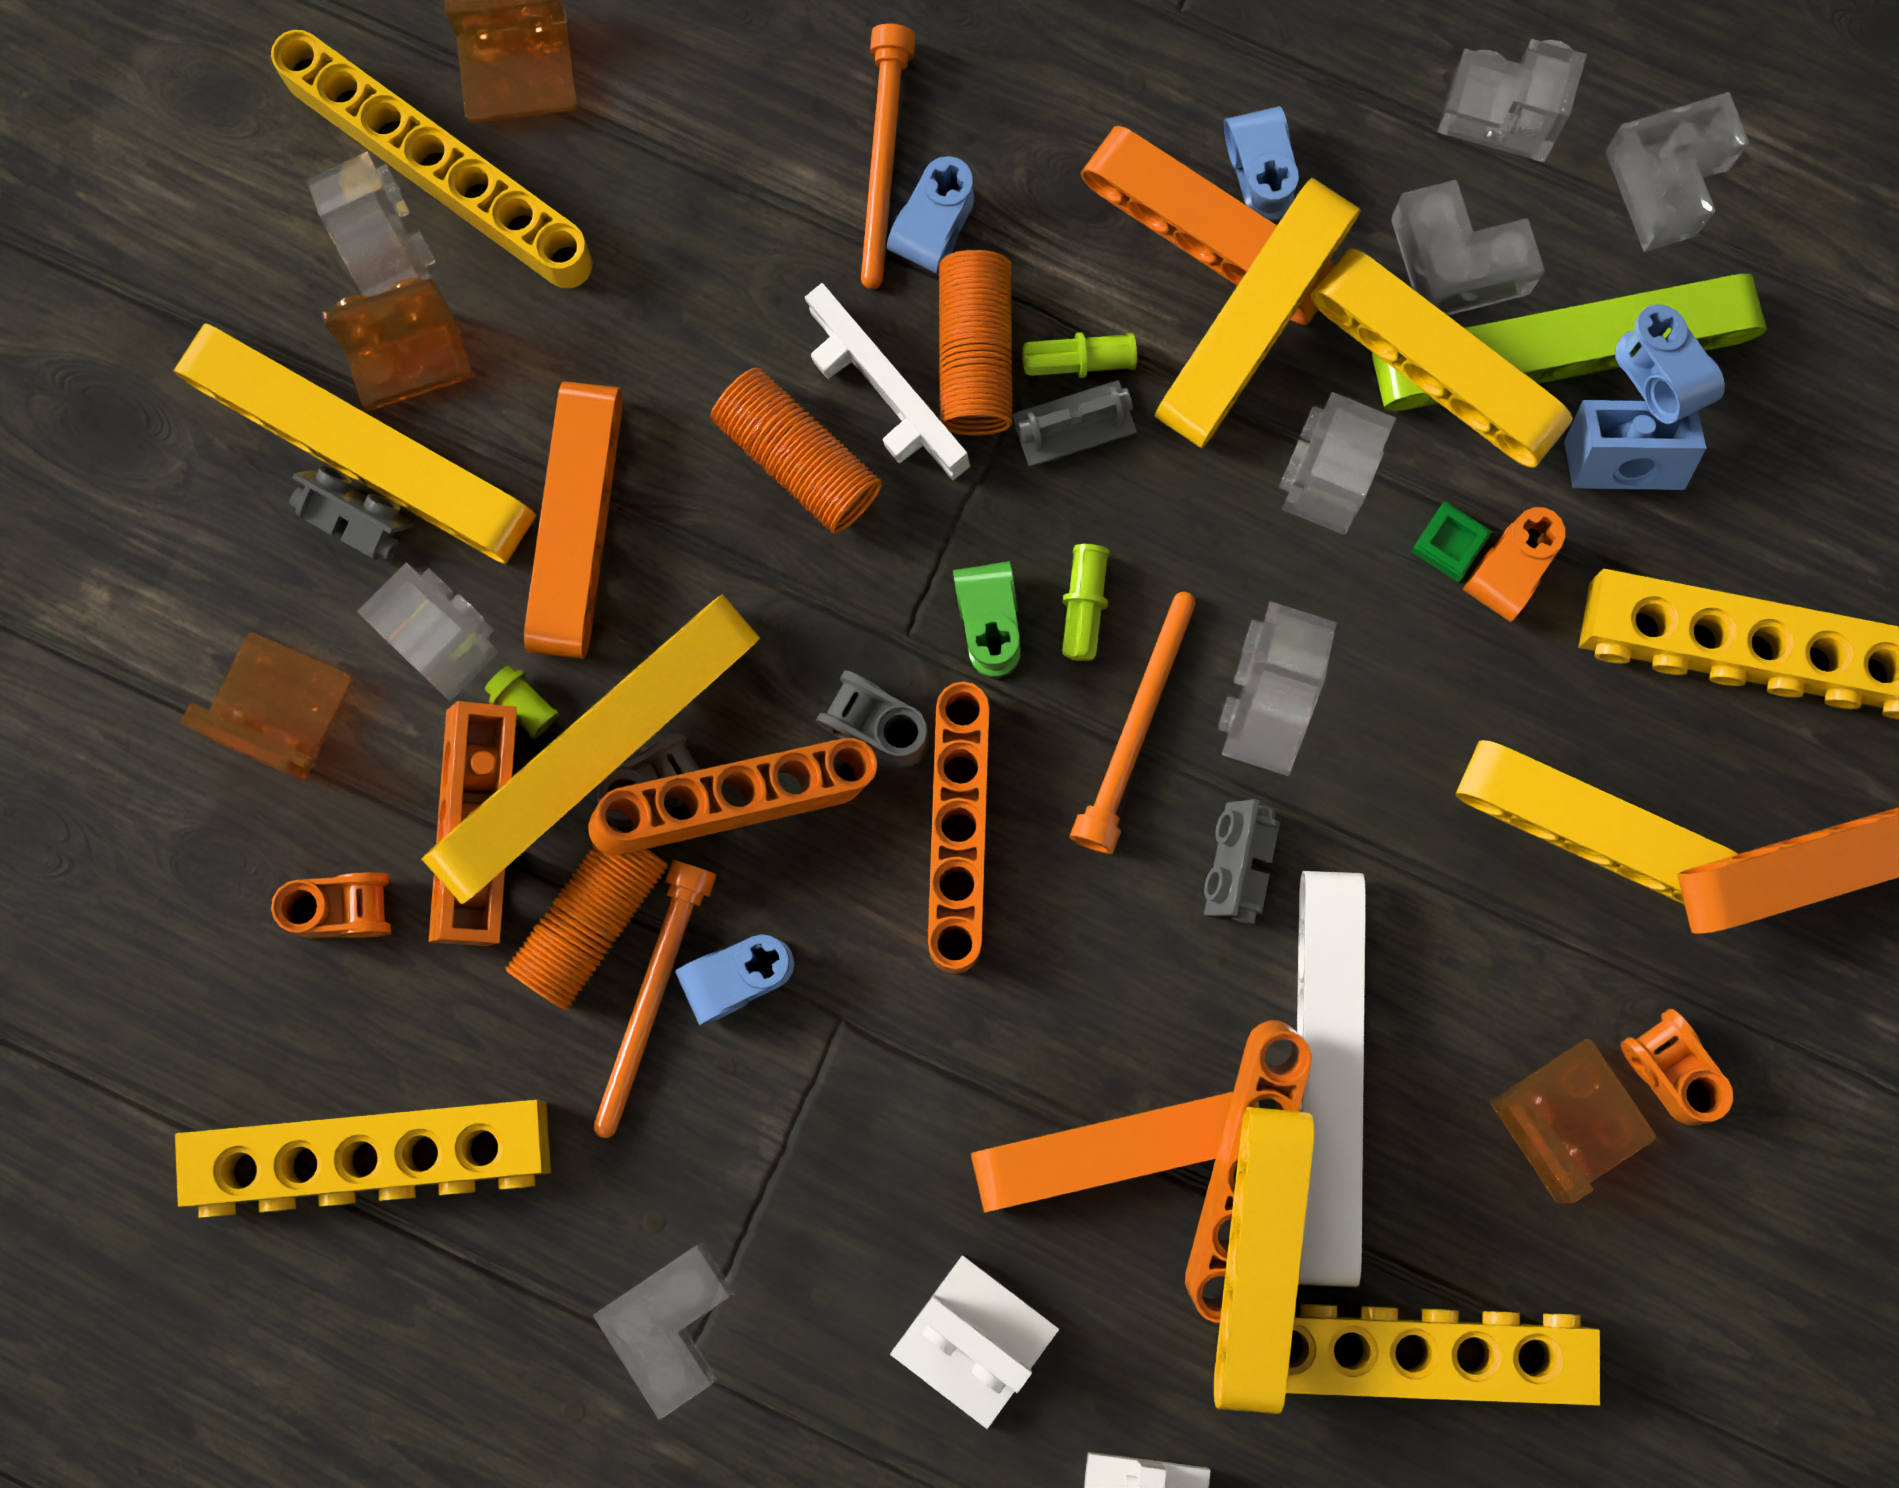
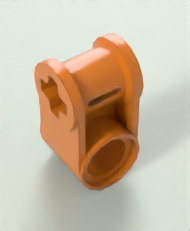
M1533 507L1524 511L1504 531L1495 546L1487 552L1462 590L1509 622H1512L1538 587L1541 576L1563 545L1565 526L1562 519L1554 511L1545 507ZM1532 528L1540 533L1537 540L1539 545L1535 548L1530 547L1526 543L1529 538L1528 531Z
M373 872L351 873L333 878L287 882L273 896L271 904L273 918L281 928L300 938H367L391 934V924L385 922L384 887L389 885V874ZM313 895L317 903L314 917L307 923L295 924L291 915L292 906L295 901L302 896Z
M1668 1009L1662 1013V1021L1636 1040L1628 1037L1621 1042V1049L1632 1068L1651 1087L1669 1114L1677 1122L1687 1126H1699L1724 1117L1730 1110L1733 1102V1089L1728 1079L1705 1051L1693 1028L1675 1010ZM1669 1041V1045L1659 1051L1657 1054L1654 1053L1655 1049L1663 1045L1665 1042ZM1692 1081L1702 1084L1709 1092L1710 1105L1705 1113L1694 1110L1687 1100L1686 1091Z

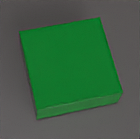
M1444 501L1410 552L1459 583L1493 531Z

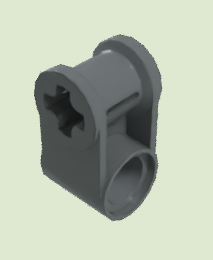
M844 670L840 677V681L843 683L827 713H820L815 722L839 739L856 738L864 741L872 748L875 755L893 765L908 767L919 763L927 755L930 746V736L922 714L914 707L887 694L869 680ZM899 724H909L918 730L917 739L906 748H896L887 742L889 732Z
M683 731L676 732L659 740L638 757L615 769L599 784L597 790L598 802L614 789L677 775L670 764L671 761L675 762L681 774L700 770L686 746L689 741L686 733ZM677 798L664 799L666 811L685 804ZM618 811L606 813L607 820L613 826L622 830H633V823L625 813Z

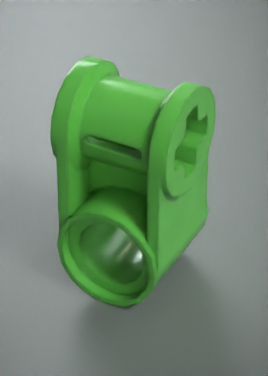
M1010 561L953 570L960 619L964 621L969 657L973 667L981 675L988 678H1001L1009 675L1017 667L1020 660V636L1016 617L1018 609ZM998 637L1001 645V654L996 656L990 655L987 639Z

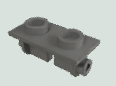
M1119 380L1012 414V420L1029 467L1137 433L1130 414V410H1133L1130 394L1127 388H1121Z
M320 466L319 469L294 473L292 477L305 485V488L303 486L296 488L289 501V505L296 509V516L330 535L336 534L342 518L349 521L341 541L373 560H378L381 557L389 561L399 546V541L393 538L394 533L411 529L415 525V522L399 514L400 507L395 502L377 494L365 495L351 487V478L336 469Z
M1256 799L1226 803L1225 811L1219 817L1216 825L1215 835L1218 846L1214 866L1208 873L1204 885V895L1207 899L1204 916H1232L1231 920L1235 922L1254 925L1256 914H1263L1270 874L1253 870L1251 866L1253 860L1272 863L1278 830L1280 828V822L1275 820L1276 809L1259 805L1260 801Z

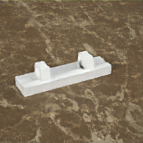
M821 283L806 295L805 300L810 306L809 310L812 316L830 336L811 353L814 364L829 379L852 362L897 414L902 422L883 438L885 448L896 461L901 463L923 446L952 480L970 467V463L964 448L825 285Z

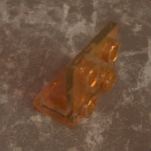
M444 0L445 13L457 39L464 111L469 123H482L573 111L576 109L577 101L568 25L563 0Z
M422 278L403 279L393 284L390 291L371 297L364 295L350 296L337 302L335 308L322 312L325 326L346 353L361 405L366 412L474 378L455 315L433 278L425 280Z
M250 632L247 634L210 710L190 702L180 724L210 741L304 782L353 684V678L347 673L259 634Z
M1590 1039L1580 1041L1489 1101L1556 1203L1574 1204L1593 1191L1590 1185L1591 1182L1653 1142L1656 1138L1654 1131Z

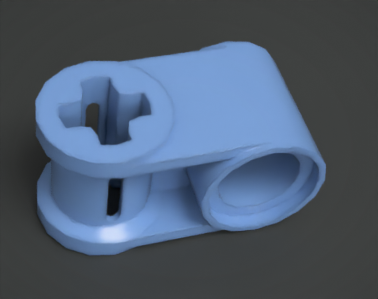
M1277 106L1226 118L1224 120L1226 146L1232 166L1236 169L1245 205L1272 223L1280 221L1295 200L1294 192L1299 181L1298 169L1291 148L1289 128L1282 107Z
M951 156L939 157L930 162L924 170L910 200L900 211L892 226L887 241V250L936 274L939 273V262L952 253L958 235L974 205L972 172L966 163L959 158ZM952 184L958 186V191L949 190L946 196L939 195V189L947 191Z
M1659 304L1648 306L1638 315L1635 322V330L1627 332L1617 343L1615 358L1619 366L1627 373L1645 399L1650 412L1657 420L1665 424H1672L1722 398L1725 382L1720 368L1704 351L1687 327L1684 318L1673 308ZM1671 328L1670 334L1666 338L1662 337L1666 330ZM1638 345L1640 349L1633 357L1631 353Z
M761 934L750 937L725 950L715 951L698 958L676 970V975L698 1024L701 1026L746 1006L749 1001L780 988L788 982L793 974L795 962L793 953L787 944L773 936ZM760 948L771 954H779L780 960L772 964L774 975L770 978L765 973L752 971L751 965L759 961L757 951Z

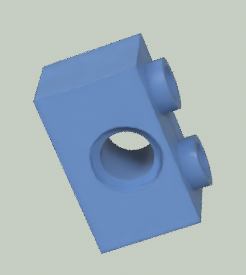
M1583 400L1564 441L1572 487L1583 489L1685 490L1707 449L1698 411L1672 424H1665L1655 418L1645 401Z

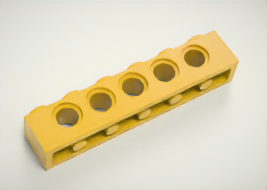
M1602 569L1589 582L1578 648L1595 651L1594 657L1598 660L1623 664L1630 662V658L1652 662L1653 670L1671 675L1687 674L1688 670L1710 674V681L1726 686H1743L1746 681L1768 685V693L1781 697L1797 698L1802 697L1803 693L1824 696L1825 704L1832 707L1858 709L1861 707V704L1883 708L1882 714L1884 716L1899 720L1898 626L1608 569ZM1636 614H1646L1655 620L1658 626L1657 637H1648L1640 632L1636 625ZM1694 625L1705 626L1713 633L1715 637L1714 649L1705 648L1697 642L1694 636ZM1753 636L1761 637L1770 644L1772 649L1771 660L1762 659L1754 652L1752 648ZM1811 647L1818 648L1826 654L1830 665L1828 672L1819 670L1814 666L1810 659ZM1869 659H1874L1883 665L1887 674L1886 683H1881L1871 676L1868 669Z
M540 1100L175 1133L178 1207H198L199 1218L236 1215V1203L258 1201L259 1212L296 1209L295 1197L318 1195L319 1207L356 1203L355 1192L378 1190L379 1201L416 1198L415 1186L438 1184L439 1195L475 1192V1180L498 1178L499 1190L534 1187L535 1175L551 1173L547 1104L545 1101ZM489 1131L498 1142V1153L491 1163L482 1166L474 1160L471 1146L474 1139L480 1133ZM429 1137L437 1146L438 1157L430 1169L421 1171L413 1162L412 1151L420 1139ZM369 1143L375 1148L378 1161L373 1172L363 1177L356 1172L353 1166V1156L359 1146ZM308 1148L316 1156L317 1170L310 1180L302 1182L294 1172V1161L302 1150ZM248 1154L256 1163L257 1174L254 1181L244 1188L236 1181L234 1170L238 1160Z
M1301 1304L1300 1316H1294L1293 1330L1302 1339L1303 1351L1297 1361L1289 1364L1286 1393L1600 1405V1330L1581 1327V1315L1543 1314V1325L1520 1324V1313L1482 1311V1323L1459 1322L1458 1310L1422 1309V1320L1398 1319V1308L1362 1306L1361 1318L1337 1317V1306ZM1354 1332L1360 1337L1363 1344L1362 1357L1355 1365L1342 1367L1334 1355L1335 1343L1343 1334ZM1408 1335H1415L1423 1345V1358L1416 1367L1403 1369L1398 1364L1395 1355L1397 1344L1402 1338ZM1475 1337L1483 1346L1484 1358L1478 1368L1465 1372L1458 1363L1457 1350L1464 1340ZM1536 1340L1543 1348L1544 1362L1539 1370L1526 1374L1519 1364V1351L1526 1342Z

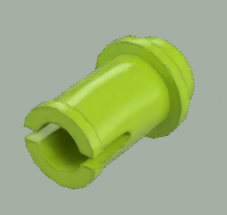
M507 665L487 683L484 690L491 696L489 698L491 704L517 707L516 721L529 733L532 739H536L555 722L559 712L553 709L524 681L526 674L523 670L515 671L510 665Z

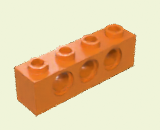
M457 701L446 710L436 844L512 778L517 707ZM505 869L463 904L434 874L428 942L490 946L500 943Z

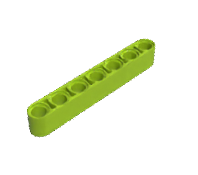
M1742 273L1465 329L1534 382L1540 384L1620 368L1615 358L1617 343L1627 332L1635 330V322L1638 315L1648 306L1659 304L1676 310L1684 318L1687 327L1704 351L1752 340L1765 333L1767 327L1753 276ZM1668 328L1662 337L1666 338L1670 334L1671 328ZM1638 345L1631 353L1633 357L1640 349ZM1372 353L1374 368L1386 411L1397 412L1439 404L1376 354Z

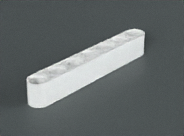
M1303 871L1300 880L1297 1033L1308 1043L1312 1053V1060L1299 1112H1310L1313 1116L1314 1146L1298 1285L1358 1287L1361 1276L1365 879L1363 873Z

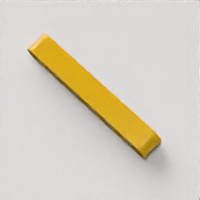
M291 30L283 33L276 39L272 46L271 58L282 80L295 97L550 283L560 288H574L580 286L589 278L592 272L593 260L583 234L576 225L313 34L304 30ZM313 60L306 69L293 71L295 66L301 61ZM349 90L356 91L354 97L349 101L343 103L336 102L338 96L343 92ZM392 121L400 122L398 128L393 132L378 134L381 127L386 123ZM429 154H444L442 159L435 165H421L424 158ZM477 184L488 185L486 191L481 196L476 198L464 197L470 187ZM522 215L532 217L529 225L523 229L510 230L507 228L515 217ZM572 247L577 250L568 261L560 263L551 260L553 254L561 248Z
M209 324L202 326L173 370L178 377L207 396L502 564L508 563L536 518V514L530 508L507 493Z
M721 594L440 840L421 860L461 904L465 903L745 654L760 637L725 596Z

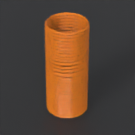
M959 251L947 255L939 262V416L941 423L947 430L955 434H996L1008 429L1013 422L1011 261L1004 255L992 251Z
M752 368L744 372L723 392L714 405L710 415L711 422L715 423V426L719 427L720 431H723L724 435L728 436V439L735 442L736 446L740 447V450H744V454L751 456V459L756 461V464L760 465L761 469L766 471V474L772 476L773 480H776L777 484L781 485V488H785V492L789 491V495H793V499H797V502L801 503L802 507H805L806 511L810 512V515L813 514L814 518H818V522H822V526H826V529L830 530L831 534L840 533L855 522L879 493L882 486L881 478H877V474L873 475V471H869V467H865V464L861 463L860 459L856 458V455L848 452V448H844V444H840V440H836V437L832 436L827 429H824L823 425L819 424V421H815L814 417H810L809 412H805L804 407L800 408L799 403H795L794 398H791L786 391H783L782 387L778 386V383H774V379H770L766 372H762V368Z
M609 824V826H610L614 831L623 833L622 831H620V830L617 829L616 827H614V826H612V825ZM592 844L593 849H588L589 853L585 854L586 858L582 859V863L578 864L579 868H575V873H571L572 878H568V883H564L565 887L561 888V892L557 893L558 897H555L554 901H552L554 907H547L550 913H543L546 919L540 918L539 922L541 924H535V927H533L534 931L530 932V936L526 937L527 941H524L523 946L519 947L520 951H516V956H512L513 961H509V966H505L506 971L564 1011L569 1010L568 1006L572 1005V1001L576 1000L575 996H579V991H583L582 986H586V981H590L589 977L593 976L592 972L596 971L595 966H600L599 960H604V955L609 954L608 949L613 948L612 943L617 942V937H621L620 933L624 932L623 928L627 927V923L631 922L630 918H634V913H638L637 908H641V903H645L644 899L648 898L647 894L651 893V889L655 888L654 884H658V879H662L661 874H665V870L668 869V865L648 849L622 855H610L600 851Z

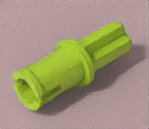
M1078 332L1075 334L1074 339L1027 342L1023 345L1022 349L1023 368L1025 374L1029 376L1077 372L1079 378H1085L1089 371L1135 370L1137 365L1135 336L1133 333H1126V335L1085 338L1082 332Z
M1078 544L1073 547L1072 554H1074L1070 590L1069 593L1063 595L1062 601L1064 605L1068 606L1062 653L1071 660L1090 661L1096 656L1101 610L1107 609L1108 600L1103 597L1107 558L1109 557L1110 550L1103 546Z

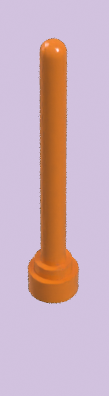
M899 24L877 25L872 29L870 54L875 58V65L880 69L861 270V282L868 289H876L883 282L901 72L908 67V61L914 58L916 33L911 28Z
M1179 592L1172 601L1094 806H1087L1084 814L1077 815L1069 838L1091 850L1104 854H1113L1120 837L1121 830L1117 827L1120 818L1115 814L1194 611L1196 601L1189 592Z
M672 860L665 883L670 884L667 896L672 897L594 1122V1131L599 1137L609 1138L617 1131L694 905H701L703 896L710 897L717 876L712 872Z

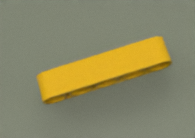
M1311 178L1304 185L1165 395L1154 415L1155 418L1201 449L1208 443L1350 231L1360 214L1361 209L1314 178Z
M1348 249L1312 291L1311 299L1314 305L1328 319L1516 462L1527 467H1536L1572 423L1573 418L1570 411L1556 397L1365 253L1356 249Z
M1482 740L1478 742L1456 792V797L1481 812L1684 904L1677 873L1738 854L1725 846L1539 761L1490 741Z
M1247 1107L1243 1116L1214 1373V1402L1217 1409L1280 1414L1284 1406L1314 1146V1121L1310 1112Z

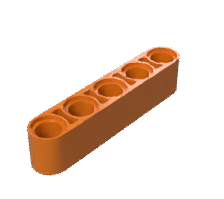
M1115 126L1081 172L1084 182L1099 196L1237 286L1277 227L1276 224L1147 140L1121 126ZM1331 261L1328 262L1290 319L1291 321L1307 325L1314 317L1318 308L1311 299V293L1334 266Z
M563 381L560 385L525 620L524 647L526 653L585 659L588 654L621 424L622 391L620 387Z
M964 681L953 683L946 687L939 695L936 705L928 945L930 957L934 964L942 971L951 974L964 973L971 969L979 959L982 946L989 704L988 698L982 689L973 683ZM956 701H969L977 707L979 716L973 723L961 726L949 720L946 715L947 709ZM958 757L968 758L976 765L977 774L967 783L959 784L952 782L944 773L945 766L949 761ZM961 814L972 819L976 830L971 838L963 842H955L944 835L942 826L946 819L952 815ZM953 872L965 873L974 884L973 892L964 900H949L940 890L941 881L946 875ZM948 931H962L969 936L972 942L971 951L961 960L947 959L938 950L939 939Z
M843 738L620 787L608 792L600 800L588 823L589 837L600 851L610 855H622L844 804L853 800L874 778L877 770L876 756L872 748L864 741L856 738ZM833 761H843L851 766L855 773V781L848 782L841 779L834 770ZM778 773L793 775L801 785V794L786 792L778 782ZM732 785L740 789L746 798V806L736 807L730 805L724 799L721 787ZM677 798L682 800L690 811V818L687 820L673 818L664 807V799ZM609 811L625 813L633 823V831L629 833L614 831L606 821V813Z
M1899 807L1677 873L1691 933H1710L1733 928L1898 878Z
M1269 1020L1259 1024L1251 1031L1246 1042L1186 1269L1185 1285L1196 1309L1205 1319L1214 1323H1220L1223 1295L1217 1298H1207L1202 1296L1205 1284L1210 1279L1218 1276L1225 1277L1229 1240L1218 1238V1231L1226 1220L1232 1218L1236 1182L1234 1180V1171L1238 1164L1241 1128L1245 1110L1247 1107H1253L1260 1100L1273 1099L1277 1103L1276 1110L1299 1111L1311 1068L1312 1053L1308 1043L1290 1025L1282 1021ZM1280 1039L1290 1040L1292 1043V1053L1289 1059L1278 1066L1267 1065L1265 1053L1268 1047Z
M1233 1092L970 1153L984 1213L1216 1159ZM1259 1101L1253 1105L1254 1108H1260Z

